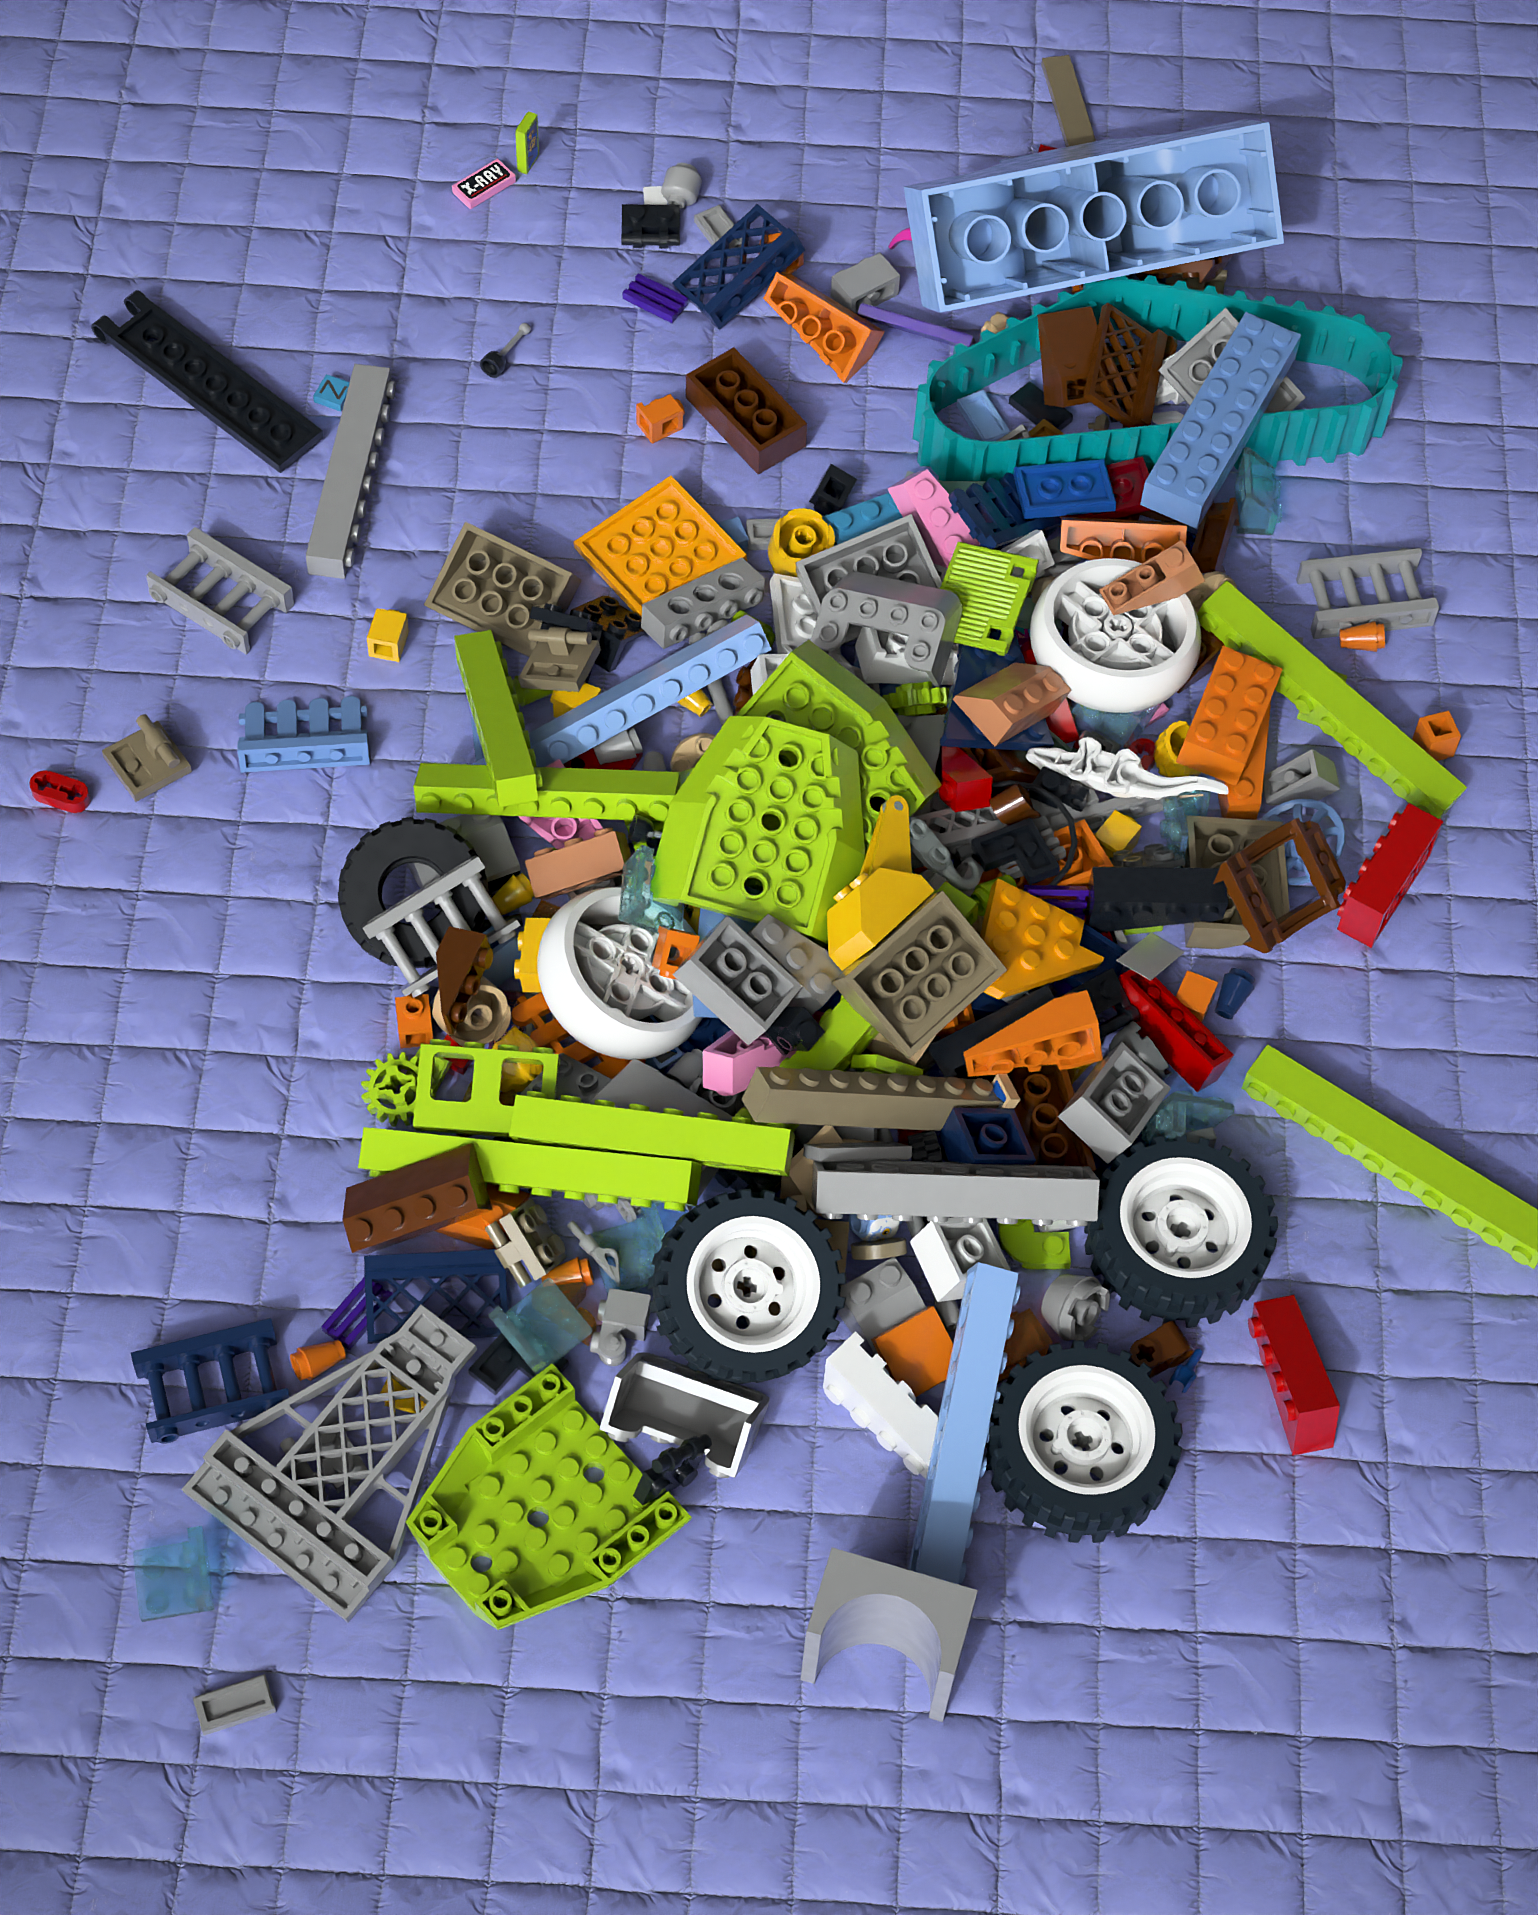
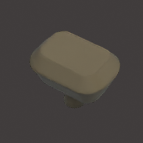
M1104 413L1097 416L1095 423H1088V429H1093L1094 431L1108 430L1110 425L1108 416Z

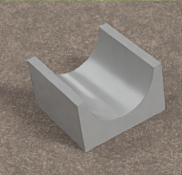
M832 1547L806 1631L800 1680L815 1684L823 1666L834 1655L849 1647L860 1644L888 1646L902 1652L918 1666L929 1688L931 1702L929 1718L943 1722L978 1590Z

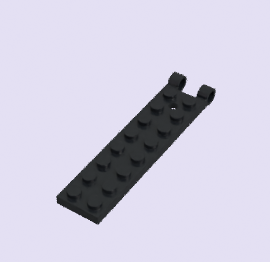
M135 290L124 299L125 307L134 317L121 327H118L105 315L91 325L94 335L102 343L107 344L109 342L279 473H282L323 439V430L150 301L139 290ZM150 338H156V339H158V340L153 341V342H149V341H148Z

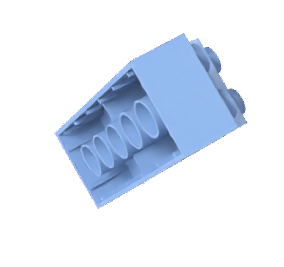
M1244 119L1155 136L1123 139L1110 138L999 160L1000 164L980 171L903 186L922 306L939 313L1284 243L1269 122Z

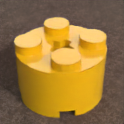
M798 508L789 511L788 514L776 522L768 544V557L774 573L798 578L796 562L834 546L835 535L833 528L822 519L823 516L811 509Z

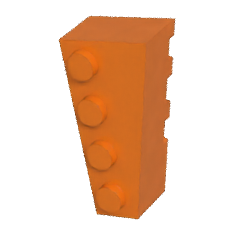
M1271 700L1237 785L1235 786L1215 778V781L1225 784L1229 791L1226 795L1217 793L1222 818L1257 820L1262 800Z

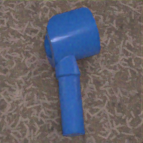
M1195 1349L1189 1361L1185 1365H1179L1169 1379V1385H1172L1173 1381H1179L1184 1385L1182 1393L1188 1391L1196 1378L1194 1369L1203 1355L1202 1350Z

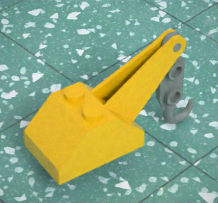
M899 795L891 796L881 805L877 823L859 876L833 897L837 903L827 911L829 957L841 971L876 946L935 891L922 875L912 873L911 850L928 870L942 876L949 884L959 890H972L980 881L979 867L974 860H970L968 863L972 870L971 878L964 879L959 875L953 866L948 849L928 828L925 822L919 818L909 816L908 803Z

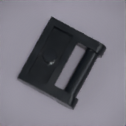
M1113 968L1058 996L1062 997L1070 992L1077 993L1087 990L1096 1015L1112 1006L1115 1007L1118 1015L1099 1024L1100 1039L1128 1025L1132 1021L1135 1023L1140 1021L1139 1011L1130 1004Z

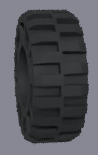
M406 817L400 821H388L379 825V828L371 833L367 832L360 838V842L356 847L352 848L348 853L347 860L339 876L338 903L343 921L353 939L365 952L379 959L380 962L390 966H398L381 939L377 940L376 936L369 939L361 927L362 924L386 910L382 899V889L387 876L395 868L406 863L425 864L434 869L439 876H442L469 858L477 855L472 844L460 836L458 831L448 825L446 827L437 823L436 820L427 818L420 820ZM485 869L479 872L482 876L480 881L489 894L488 880ZM460 883L450 889L453 893L450 897L471 931L478 932L485 920V913L469 887H464ZM442 908L433 919L427 922L439 943H441L448 927H453ZM400 921L393 925L395 931H393L394 935L415 968H431L437 965L413 925Z

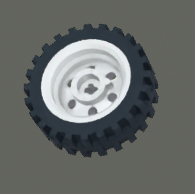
M1176 1134L1174 1141L1165 1142L1164 1136L1161 1135L1153 1137L1148 1147H1144L1140 1141L1131 1146L1128 1157L1123 1153L1119 1154L1114 1159L1111 1169L1106 1168L1099 1181L1097 1221H1088V1225L1084 1228V1233L1088 1234L1084 1245L1086 1255L1093 1254L1094 1256L1090 1268L1094 1276L1099 1274L1104 1276L1105 1279L1102 1287L1109 1291V1295L1115 1291L1121 1297L1119 1306L1126 1311L1131 1305L1141 1310L1139 1318L1148 1322L1151 1315L1163 1318L1162 1325L1170 1321L1183 1320L1185 1321L1186 1328L1197 1327L1200 1319L1205 1317L1209 1324L1218 1322L1225 1310L1229 1315H1232L1239 1310L1243 1299L1248 1301L1254 1294L1275 1250L1277 1238H1274V1235L1278 1228V1217L1270 1216L1275 1203L1272 1195L1264 1197L1262 1193L1266 1184L1260 1175L1253 1178L1248 1171L1251 1164L1244 1158L1239 1163L1231 1158L1232 1149L1224 1145L1220 1151L1209 1147L1210 1139L1200 1137L1198 1143L1187 1142L1186 1134ZM1179 1197L1180 1200L1170 1201V1198ZM1205 1211L1212 1214L1213 1220H1208ZM1145 1213L1150 1221H1145L1142 1218V1214ZM1208 1249H1217V1252L1211 1253ZM1147 1251H1158V1252H1157V1253H1154V1254H1150V1253L1147 1252ZM1181 1258L1180 1263L1184 1266L1185 1269L1179 1268L1177 1263L1178 1259Z
M740 1189L734 1193L727 1194L725 1192L697 1205L682 1215L676 1221L675 1226L666 1232L661 1240L663 1244L659 1252L654 1254L651 1263L655 1265L653 1276L649 1277L648 1289H653L654 1301L649 1302L651 1313H657L660 1325L656 1326L660 1336H667L672 1344L669 1349L675 1356L681 1354L688 1361L686 1366L694 1371L701 1370L709 1374L708 1378L716 1381L723 1379L731 1381L732 1384L759 1383L790 1374L791 1371L805 1366L811 1361L810 1358L815 1353L821 1352L828 1343L825 1340L830 1333L836 1331L840 1321L836 1320L838 1310L845 1307L846 1297H840L841 1285L847 1283L846 1273H839L837 1261L843 1259L839 1249L833 1251L828 1241L833 1235L827 1227L823 1229L818 1227L814 1222L817 1215L810 1209L803 1212L796 1207L798 1201L790 1197L784 1199L775 1197V1192L763 1190L759 1193L751 1192V1189ZM750 1245L756 1249L757 1254L755 1258H748L744 1254L746 1246ZM715 1259L721 1260L724 1268L722 1272H716L712 1268V1262ZM775 1267H780L784 1271L782 1280H776L773 1273ZM743 1280H745V1286L750 1288V1292L744 1294V1297L742 1290L737 1289V1284L742 1283ZM711 1294H717L721 1298V1304L716 1308L708 1304V1297ZM771 1302H777L780 1305V1312L776 1316L771 1315L768 1310ZM739 1316H744L748 1324L746 1329H739L737 1327L736 1320Z
M1073 1340L1070 1349L1062 1350L1061 1344L1058 1342L1049 1345L1046 1355L1042 1357L1037 1350L1028 1355L1023 1367L1016 1364L1010 1370L1007 1381H1002L998 1392H1000L999 1402L993 1403L990 1421L994 1423V1426H990L989 1443L985 1444V1448H987L985 1456L987 1457L986 1470H993L994 1473L991 1485L996 1493L1004 1490L1007 1495L1004 1505L1010 1512L1018 1508L1024 1513L1022 1523L1030 1528L1034 1522L1046 1527L1044 1535L1053 1539L1056 1532L1069 1534L1068 1542L1079 1543L1082 1535H1091L1093 1543L1104 1542L1108 1532L1114 1531L1118 1538L1127 1534L1131 1524L1135 1523L1137 1526H1140L1146 1521L1152 1509L1156 1510L1161 1503L1181 1457L1182 1447L1178 1446V1443L1183 1434L1182 1423H1175L1174 1421L1178 1412L1175 1400L1166 1402L1164 1398L1168 1387L1163 1380L1157 1383L1151 1380L1149 1375L1152 1368L1145 1362L1140 1367H1137L1129 1361L1131 1353L1123 1349L1119 1356L1107 1352L1109 1344L1098 1342L1096 1349L1084 1348V1340ZM1070 1406L1074 1411L1064 1415L1061 1412V1408ZM1098 1412L1106 1413L1109 1416V1420L1106 1421ZM1040 1433H1042L1050 1441H1042L1039 1437ZM1121 1445L1123 1453L1116 1454L1112 1451V1448ZM1065 1463L1067 1465V1472L1062 1475L1056 1474L1054 1469L1063 1467ZM1090 1472L1098 1478H1100L1101 1480L1094 1481L1090 1477Z

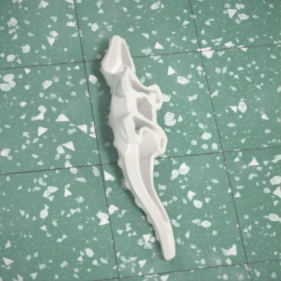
M1090 737L1079 740L1080 748L1077 753L1067 752L1060 748H1031L1026 754V759L1040 770L1044 766L1077 780L1089 788L1121 798L1136 797L1142 799L1145 797L1159 800L1162 797L1178 796L1180 793L1186 791L1194 792L1195 790H1206L1225 795L1229 793L1228 787L1225 784L1212 779L1198 776L1166 778L1144 770L1140 757L1130 749H1123L1115 755L1103 751L1101 744Z

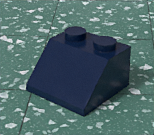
M953 1108L939 1134L945 1153L951 1162L1034 1165L1036 1161L1014 1109Z

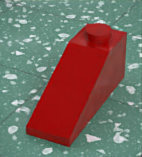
M941 746L940 783L942 786L939 788L940 799L955 813L990 807L989 800L991 799L993 777L959 747Z

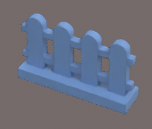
M355 696L345 697L341 701V707L329 708L327 700L323 698L313 699L309 703V709L297 710L295 702L291 700L281 701L277 705V711L265 712L264 705L260 702L247 704L245 713L239 714V725H245V737H239V741H237L241 773L370 765L368 729L362 730L361 717H367V706H361L360 700ZM329 719H341L342 731L330 732ZM297 721H309L310 733L297 734ZM265 723H277V735L265 736Z

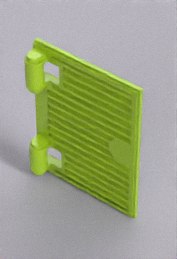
M957 542L940 587L942 590L955 593L962 604V614L954 643L993 651L1000 656H1005L1014 637V629L1028 592L1031 591L1037 575L1039 559ZM1014 567L1024 568L1022 578L1011 576ZM992 628L1001 630L999 640L988 638Z

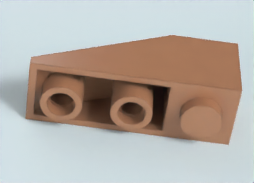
M1181 540L1099 589V592L1114 616L1178 598L1205 582V579Z

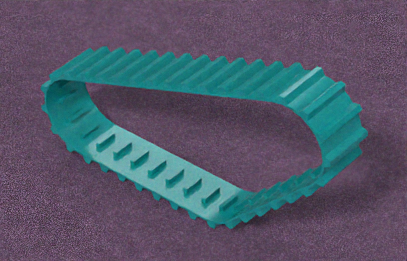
M1124 275L1114 279L1083 284V289L1073 295L1062 291L1058 293L1057 303L1047 308L1038 303L1032 306L1031 316L1020 321L1012 316L1006 320L1004 330L996 334L985 330L980 333L978 343L970 347L959 343L954 346L953 355L943 362L932 360L928 365L927 382L918 385L912 439L919 442L917 456L919 466L930 467L939 476L938 480L987 481L989 478H995L999 481L1006 473L1013 474L1014 467L1104 459L1105 464L1109 465L1142 456L1150 474L1180 422L1006 441H979L953 432L936 415L943 408L957 402V399L971 395L1041 359L1038 314L1086 306L1092 307L1097 325L1102 306L1109 303L1149 332L1154 333L1160 329L1168 336L1170 335L1175 337L1176 340L1189 342L1225 308L1238 322H1240L1245 312H1248L1301 334L1295 358L1296 361L1331 366L1343 370L1359 379L1372 394V398L1357 404L1264 413L1234 464L1238 472H1247L1248 464L1263 463L1268 469H1276L1278 461L1293 460L1297 466H1305L1307 458L1322 457L1326 463H1334L1336 455L1348 452L1356 456L1364 454L1367 442L1371 437L1382 438L1385 433L1399 386L1397 382L1403 361L1402 357L1392 354L1389 347L1392 336L1388 332H1377L1365 324V316L1359 313L1351 318L1336 314L1332 306H1325L1322 311L1306 309L1303 301L1296 300L1292 306L1277 304L1274 296L1267 295L1263 301L1247 299L1245 291L1237 290L1233 296L1217 294L1215 286L1207 285L1203 291L1188 289L1186 282L1178 280L1174 286L1158 284L1156 276L1148 275L1144 281L1128 279ZM1110 318L1109 320L1114 330H1119L1115 320Z

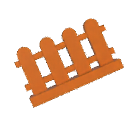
M542 992L529 999L524 995L517 998L518 1005L512 1009V1021L520 1027L532 1023L536 1029L531 1032L530 1038L538 1044V1047H550L553 1049L554 1054L564 1053L582 1064L598 1056L601 1063L592 1069L610 1079H613L632 1061L598 1053L579 1041L563 1048L559 1042L571 1035L561 1026L556 1018L546 1024L541 1019V1017L551 1012ZM645 1059L639 1060V1061L643 1062L644 1064H645V1062H646Z

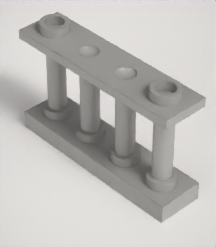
M194 527L187 534L190 554L164 580L151 571L146 575L149 594L158 603L164 602L221 638L229 648L238 649L247 655L250 652L247 632L271 607H277L287 614L294 606L292 587ZM199 562H205L214 569L188 595L175 587ZM223 577H229L238 584L212 610L199 602ZM247 592H253L262 599L237 625L223 617Z
M1402 548L1397 551L1325 559L1312 558L1307 561H1301L1296 578L1297 584H1312L1319 611H1315L1310 629L1313 639L1338 637L1340 629L1376 621V624L1383 623L1384 631L1433 626L1439 610L1437 599L1421 598L1414 576V571L1417 570L1422 555L1421 548ZM1401 573L1409 601H1391L1384 575ZM1371 576L1379 604L1364 606L1361 605L1354 578ZM1324 581H1342L1349 605L1348 608H1331Z
M477 855L469 858L361 925L369 939L376 936L377 940L381 939L408 981L407 984L400 988L405 997L409 994L416 997L427 991L431 987L428 982L438 977L436 965L422 975H419L394 935L393 931H395L393 925L403 918L406 922H411L437 964L436 951L440 943L422 916L424 911L421 907L434 901L436 905L440 904L453 927L471 931L450 897L453 895L450 889L460 883L464 887H469L494 928L493 931L486 934L489 945L496 940L499 944H502L517 934L514 929L521 926L518 920L512 918L505 922L481 883L480 878L482 876L479 872L485 869V866Z

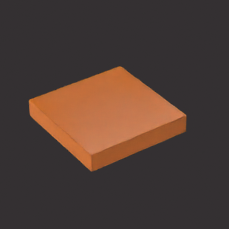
M934 1306L923 1309L871 1339L877 1353L887 1363L885 1368L889 1372L890 1377L895 1382L903 1380L912 1389L915 1397L946 1380L953 1343Z

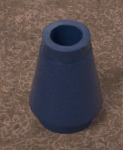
M1231 968L1229 973L1224 974L1215 1013L1225 1019H1233L1234 1015L1253 992L1254 977L1238 968Z

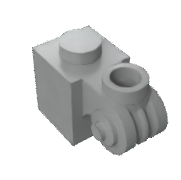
M609 1288L607 1300H600L597 1320L603 1322L601 1332H593L590 1352L599 1354L600 1360L608 1366H618L623 1363L626 1358V1341L624 1338L645 1340L651 1311L649 1304L651 1302V1295Z

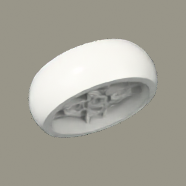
M1104 558L1075 565L1058 575L1045 588L1033 610L1030 622V640L1037 664L1050 666L1071 689L1067 697L1085 707L1112 713H1128L1148 709L1173 696L1187 682L1197 665L1201 648V629L1195 608L1186 594L1175 599L1114 616L1100 594L1099 589L1142 563L1126 559ZM1057 618L1069 626L1070 647L1062 639L1054 621ZM1162 626L1166 629L1174 643L1175 653L1162 644Z
M604 887L576 896L564 904L549 921L542 935L537 957L538 979L542 994L550 1011L561 1026L580 1043L598 1053L627 1060H641L665 1054L685 1042L693 1034L703 1017H694L692 993L680 981L660 976V970L652 966L659 936L658 928L659 926H664L693 934L696 933L677 911L668 904L646 899L645 892L624 887ZM599 924L606 925L607 927L596 931L587 925ZM675 947L670 948L668 959L676 955ZM654 1015L664 1022L648 1023L638 1020Z

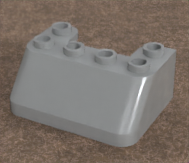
M850 572L824 596L811 641L829 654V651L838 649L844 643L850 624L909 636L904 651L907 664L914 670L926 672L933 685L940 687L961 618L962 604L958 596L951 591L861 572Z
M637 1353L614 1378L599 1430L608 1432L610 1438L621 1442H627L629 1438H636L643 1432L649 1434L650 1438L655 1442L661 1444H670L671 1442L680 1446L685 1439L691 1436L699 1437L707 1434L712 1441L711 1447L704 1451L706 1455L704 1463L710 1468L709 1472L721 1478H729L730 1476L735 1478L747 1462L770 1399L765 1394L739 1384H732L728 1380L716 1381L708 1378V1373L700 1370L694 1371L686 1365L650 1353Z

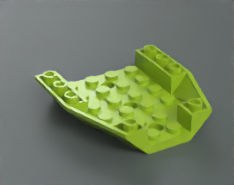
M807 640L790 652L736 715L759 717L779 715L786 723L829 734L858 751L865 856L879 816V812L873 810L870 806V800L873 797H882L887 801L891 796L899 795L907 801L909 816L913 817L918 809H923L942 786L886 700L810 640ZM786 750L779 754V761L785 767H792L797 764V756L792 751ZM767 814L762 817L761 822L766 830L775 831L779 829L780 820L776 815Z
M729 716L670 803L645 898L675 907L680 902L753 923H758L769 914L820 947L828 949L827 911L837 903L833 897L859 876L865 859L858 751L829 734L776 719L759 716ZM786 750L792 751L797 756V764L792 767L783 766L779 761V754ZM767 814L776 815L780 820L779 829L775 831L766 830L761 822L762 817ZM750 878L760 880L763 884V892L759 895H750L744 888L745 881Z
M553 1364L546 1367L468 1428L406 1520V1525L434 1568L477 1617L497 1630L608 1588L692 1520L688 1512L669 1492H666L659 1499L656 1498L644 1505L633 1496L643 1475L642 1472L604 1431L599 1430L600 1426L576 1401L575 1388ZM596 1467L603 1471L604 1476L598 1482H589L584 1477L585 1471ZM534 1512H543L549 1519L545 1525L535 1527L528 1522V1518ZM481 1556L487 1557L492 1561V1566L485 1572H477L471 1567L474 1559Z

